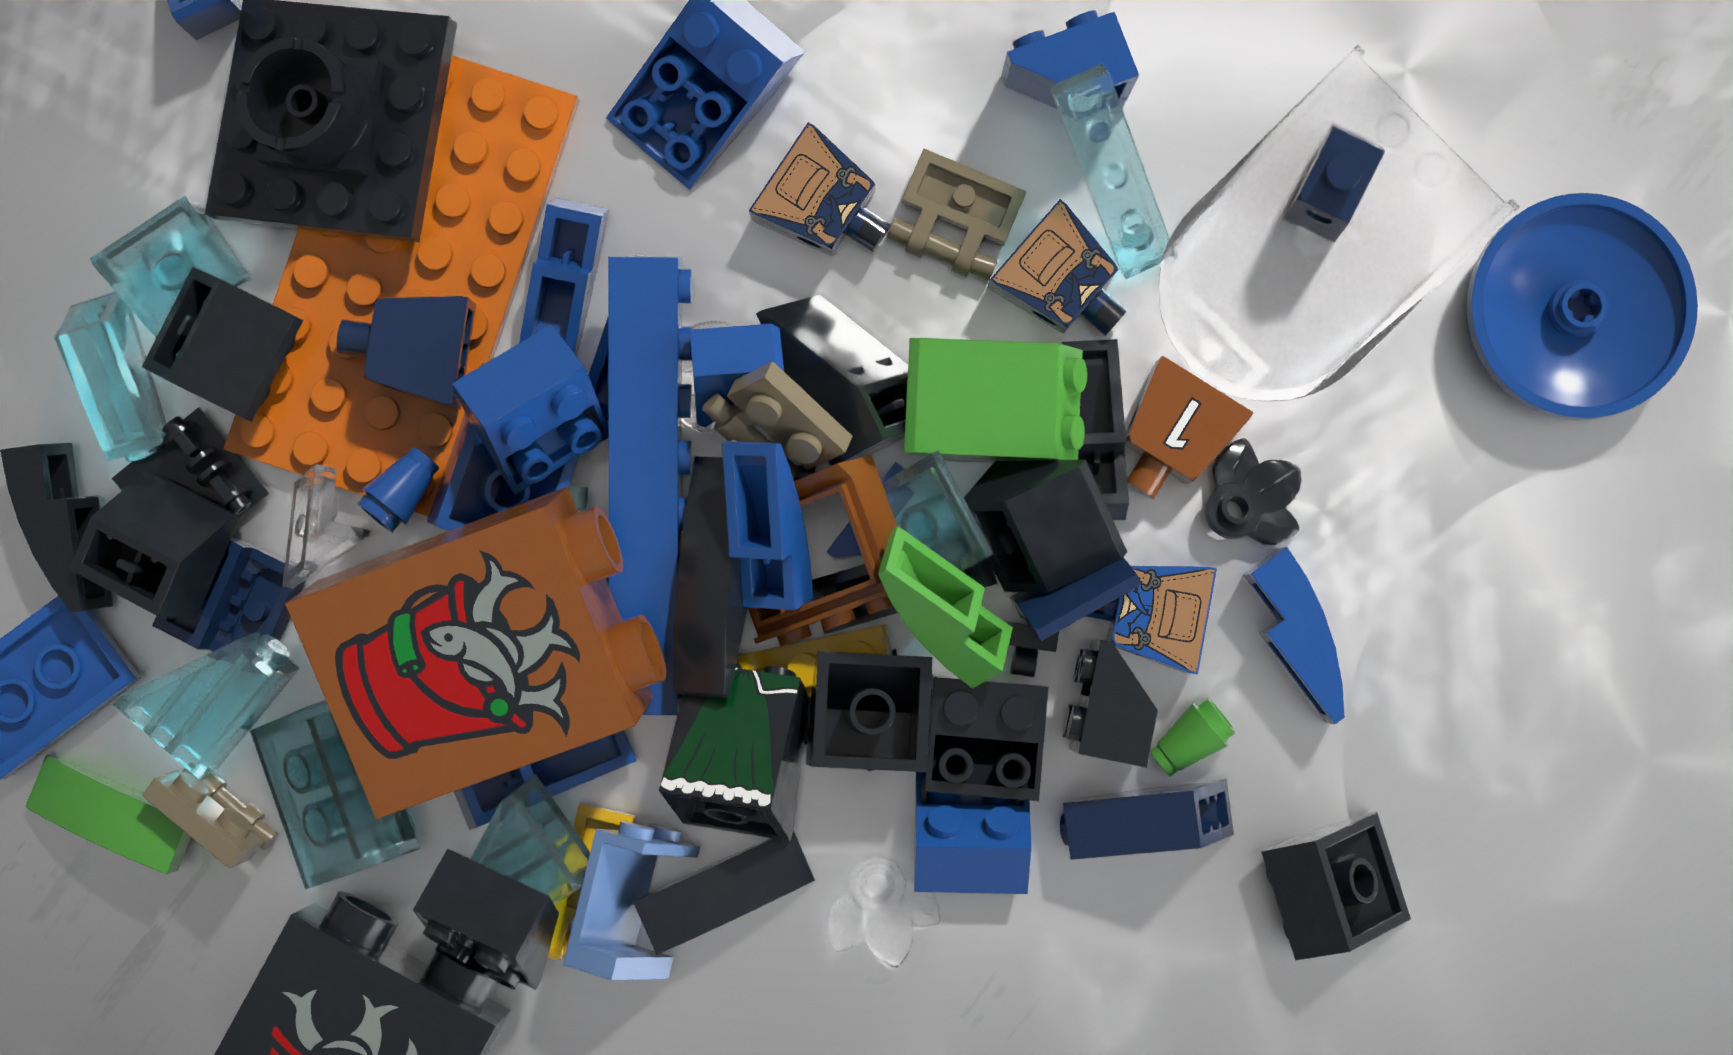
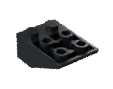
M821 295L767 308L756 313L760 324H773L780 328L784 372L853 436L846 452L828 461L830 466L860 458L884 449L905 438L908 364Z

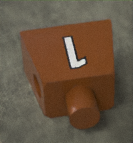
M1162 355L1151 369L1126 430V447L1141 456L1128 476L1127 484L1142 495L1154 500L1169 474L1186 484L1194 482L1249 421L1254 412Z

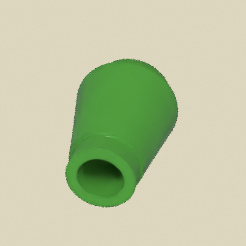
M1207 697L1198 705L1193 701L1157 742L1158 744L1150 749V753L1160 767L1171 777L1177 771H1181L1229 746L1226 740L1233 736L1236 731L1220 709Z

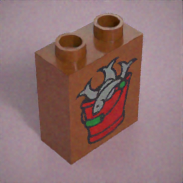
M568 486L319 579L285 603L376 819L636 726L654 698L649 686L666 679L664 656L651 624L642 614L622 621L605 579L623 571L620 546L608 517L598 506L579 513Z

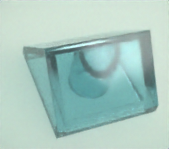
M186 195L90 258L96 270L155 338L192 267L236 287L250 279L247 271L212 218L205 215V208Z
M939 450L882 483L897 525L962 572L985 561L993 554Z

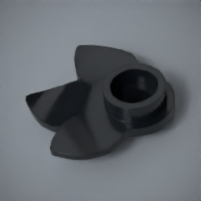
M1241 438L1228 445L1217 457L1212 467L1215 489L1207 497L1204 509L1209 527L1224 538L1239 539L1247 535L1263 545H1277L1289 540L1300 530L1297 520L1286 509L1300 490L1302 480L1300 468L1286 460H1266L1259 463L1251 444L1246 438ZM1228 501L1238 504L1242 512L1241 518H1234L1229 514L1227 509Z

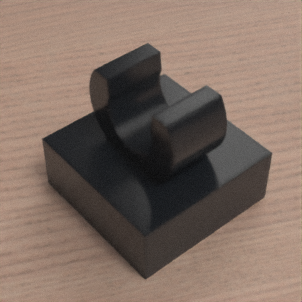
M1004 621L1013 627L1009 645L1014 646L1010 674L1034 677L1038 650L1056 652L1059 632L1040 641L1036 639L1029 625Z

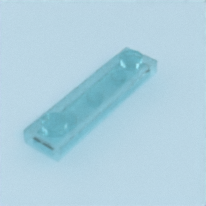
M1101 63L1049 87L1112 252L1125 280L1177 257L1112 79L1104 64Z

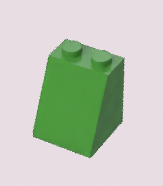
M909 338L904 453L953 462L1078 460V450L1082 447L1085 437L1084 422L1080 417L1081 392L1084 391L1087 383V367L1082 359L1083 350L1060 343Z

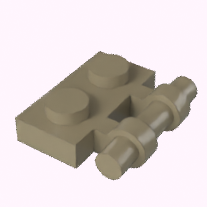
M923 148L902 198L903 204L920 210L921 213L915 225L894 218L887 238L905 245V252L921 258L924 253L953 265L951 271L967 277L968 273H972L990 280L998 260L979 253L980 244L984 237L1003 246L1005 245L1027 191ZM937 218L967 230L962 245L931 233Z
M773 361L734 381L727 395L734 403L733 405H730L722 396L716 393L705 402L702 411L716 422L715 430L727 441L780 443L793 478L796 476L799 468L788 457L791 456L806 470H810L845 453L853 437ZM756 423V424H757L761 429H763L770 437H769V438H766V437H765L759 430H757L752 424Z
M194 762L188 764L182 772L176 770L155 777L142 794L147 801L228 869L250 860L259 847L262 850L267 849L278 836V832L263 821L265 814L253 804L244 805L225 789L227 785L225 780L215 772L207 774Z

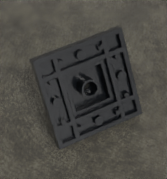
M243 0L205 215L216 220L420 243L457 22L450 16L279 0Z

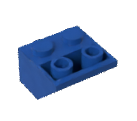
M1097 10L1079 14L1065 23L1066 30L1047 37L1044 30L1029 33L1015 40L1012 43L1014 49L1006 54L1001 74L1006 87L1076 118L1127 99L1139 77L1115 11L1100 17Z
M552 325L547 326L452 383L467 418L514 494L544 480L556 469L579 455L590 452L599 443L609 438V427L585 366Z
M916 772L914 892L1028 894L1032 850L1030 801L925 791L926 772Z

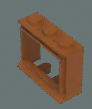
M872 455L837 463L794 481L801 508L840 493L871 580L804 604L796 610L748 607L758 635L757 638H754L755 644L777 637L780 647L812 636L809 625L821 621L822 627L826 631L856 620L853 609L862 605H866L869 615L893 606L878 573L890 530L898 525Z

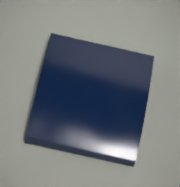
M232 536L196 620L156 616L152 626L196 649L210 650L253 673H266L290 618L285 603L302 591L309 571Z
M1123 557L1050 593L1018 592L1009 598L1020 617L1027 621L1036 639L1043 641L1138 587L1142 582Z

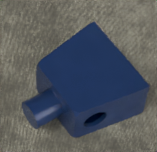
M463 296L376 299L372 323L342 320L340 322L337 334V352L366 357L364 378L375 384L452 409L461 410V403L452 383L466 375L476 304L470 298Z

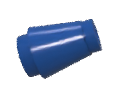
M413 446L407 454H404L362 488L365 495L357 505L381 526L393 533L400 523L407 525L439 467L428 456Z

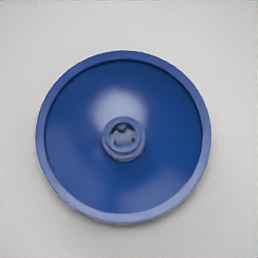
M1573 193L1555 196L1540 201L1511 218L1498 229L1482 250L1474 266L1467 293V320L1470 336L1475 351L1489 375L1506 393L1523 405L1537 412L1563 419L1587 420L1615 415L1629 410L1654 396L1671 380L1682 365L1690 349L1697 323L1698 301L1695 280L1690 264L1678 242L1657 219L1643 209L1627 201L1602 194Z

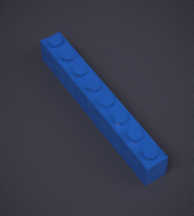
M611 256L608 257L609 521L620 546L623 571L609 577V588L622 621L640 614L647 618L657 636L664 656L666 679L649 686L654 698L643 715H677L682 695H677L673 691L674 619L681 531H683L688 498L682 497V475H691L692 441H682V418H691L692 384H682V361L692 360L690 342L692 326H682V303H692V269H682V257Z

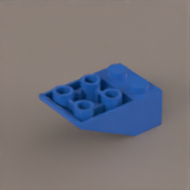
M689 0L606 119L690 190L774 95L805 51L745 0Z

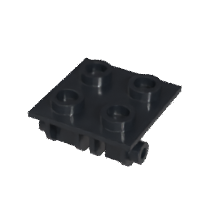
M200 407L184 419L177 416L166 423L162 428L165 435L112 477V480L122 491L142 473L152 471L239 515L240 518L270 494L238 454L223 450L226 439Z

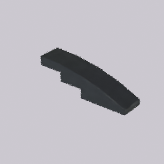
M695 456L684 515L677 574L673 645V691L677 695L730 699L748 607H743L740 558L729 557L723 457Z

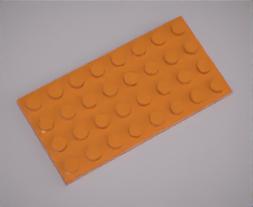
M452 55L420 243L304 229L297 230L272 305L302 319L303 322L296 334L292 350L285 356L270 385V392L266 401L259 407L252 422L235 414L223 450L365 495L362 488L404 454H407L414 446L439 467L414 511L429 516L465 411L462 405L461 410L452 409L365 379L366 357L337 352V334L340 322L342 320L372 323L374 304L376 299L468 297L476 304L466 375L479 368L482 363H487L494 359L580 101L578 96Z

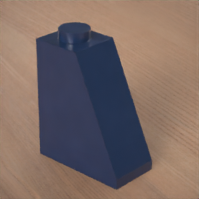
M1227 779L1081 797L1063 803L1064 812L1060 817V834L1063 843L1069 846L1070 860L1198 849L1234 835Z

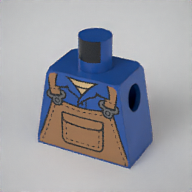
M1131 566L1142 584L1085 617L1110 621L1107 641L1113 642L1116 648L1184 673L1198 674L1217 568L1196 566Z

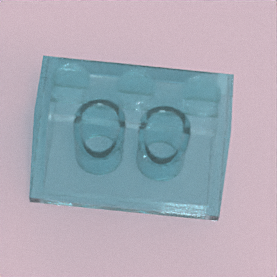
M326 700L306 706L250 730L305 889L356 873L420 849L414 833L413 819L406 809L379 819L375 818Z

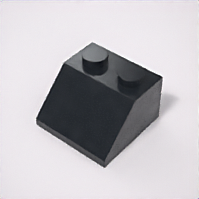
M817 651L809 704L806 765L828 768L927 772L933 657Z
M1377 812L1361 815L1291 837L1261 851L1266 866V875L1269 883L1272 885L1283 920L1284 933L1290 942L1295 961L1351 952L1411 920Z

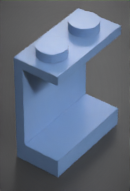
M621 821L619 830L596 829L563 965L611 981L668 979L673 957L662 953L656 955L655 951L636 945L641 919L633 902L638 897L649 892L657 855L698 858L700 846L680 841L682 831L657 824H649L647 827Z

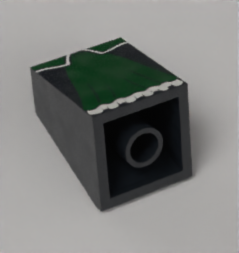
M737 663L730 699L682 695L659 792L683 824L791 841L810 695L801 678L797 677L795 672L777 666H766L763 668V672L742 669V666Z

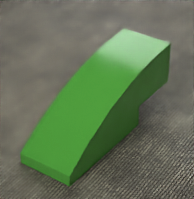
M896 526L890 530L878 575L888 598L905 625L946 669L972 689L1003 672L1013 627L981 605L985 588L901 527Z
M50 754L46 755L25 806V808L71 833L164 874L178 871L191 839L186 832L142 796L144 792Z

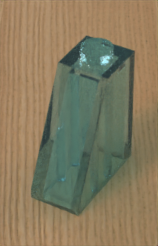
M118 290L71 305L54 339L107 462L123 456L126 461H136L153 454L158 450V445L162 444L165 435L162 428L167 422L152 374L141 367L146 359V355L125 290Z
M256 632L119 696L113 703V706L199 779L217 770L300 668L289 659L290 652L284 644L270 635L263 634L260 636L261 634Z
M535 774L501 800L471 860L549 895L553 903L556 904L582 886L590 851Z

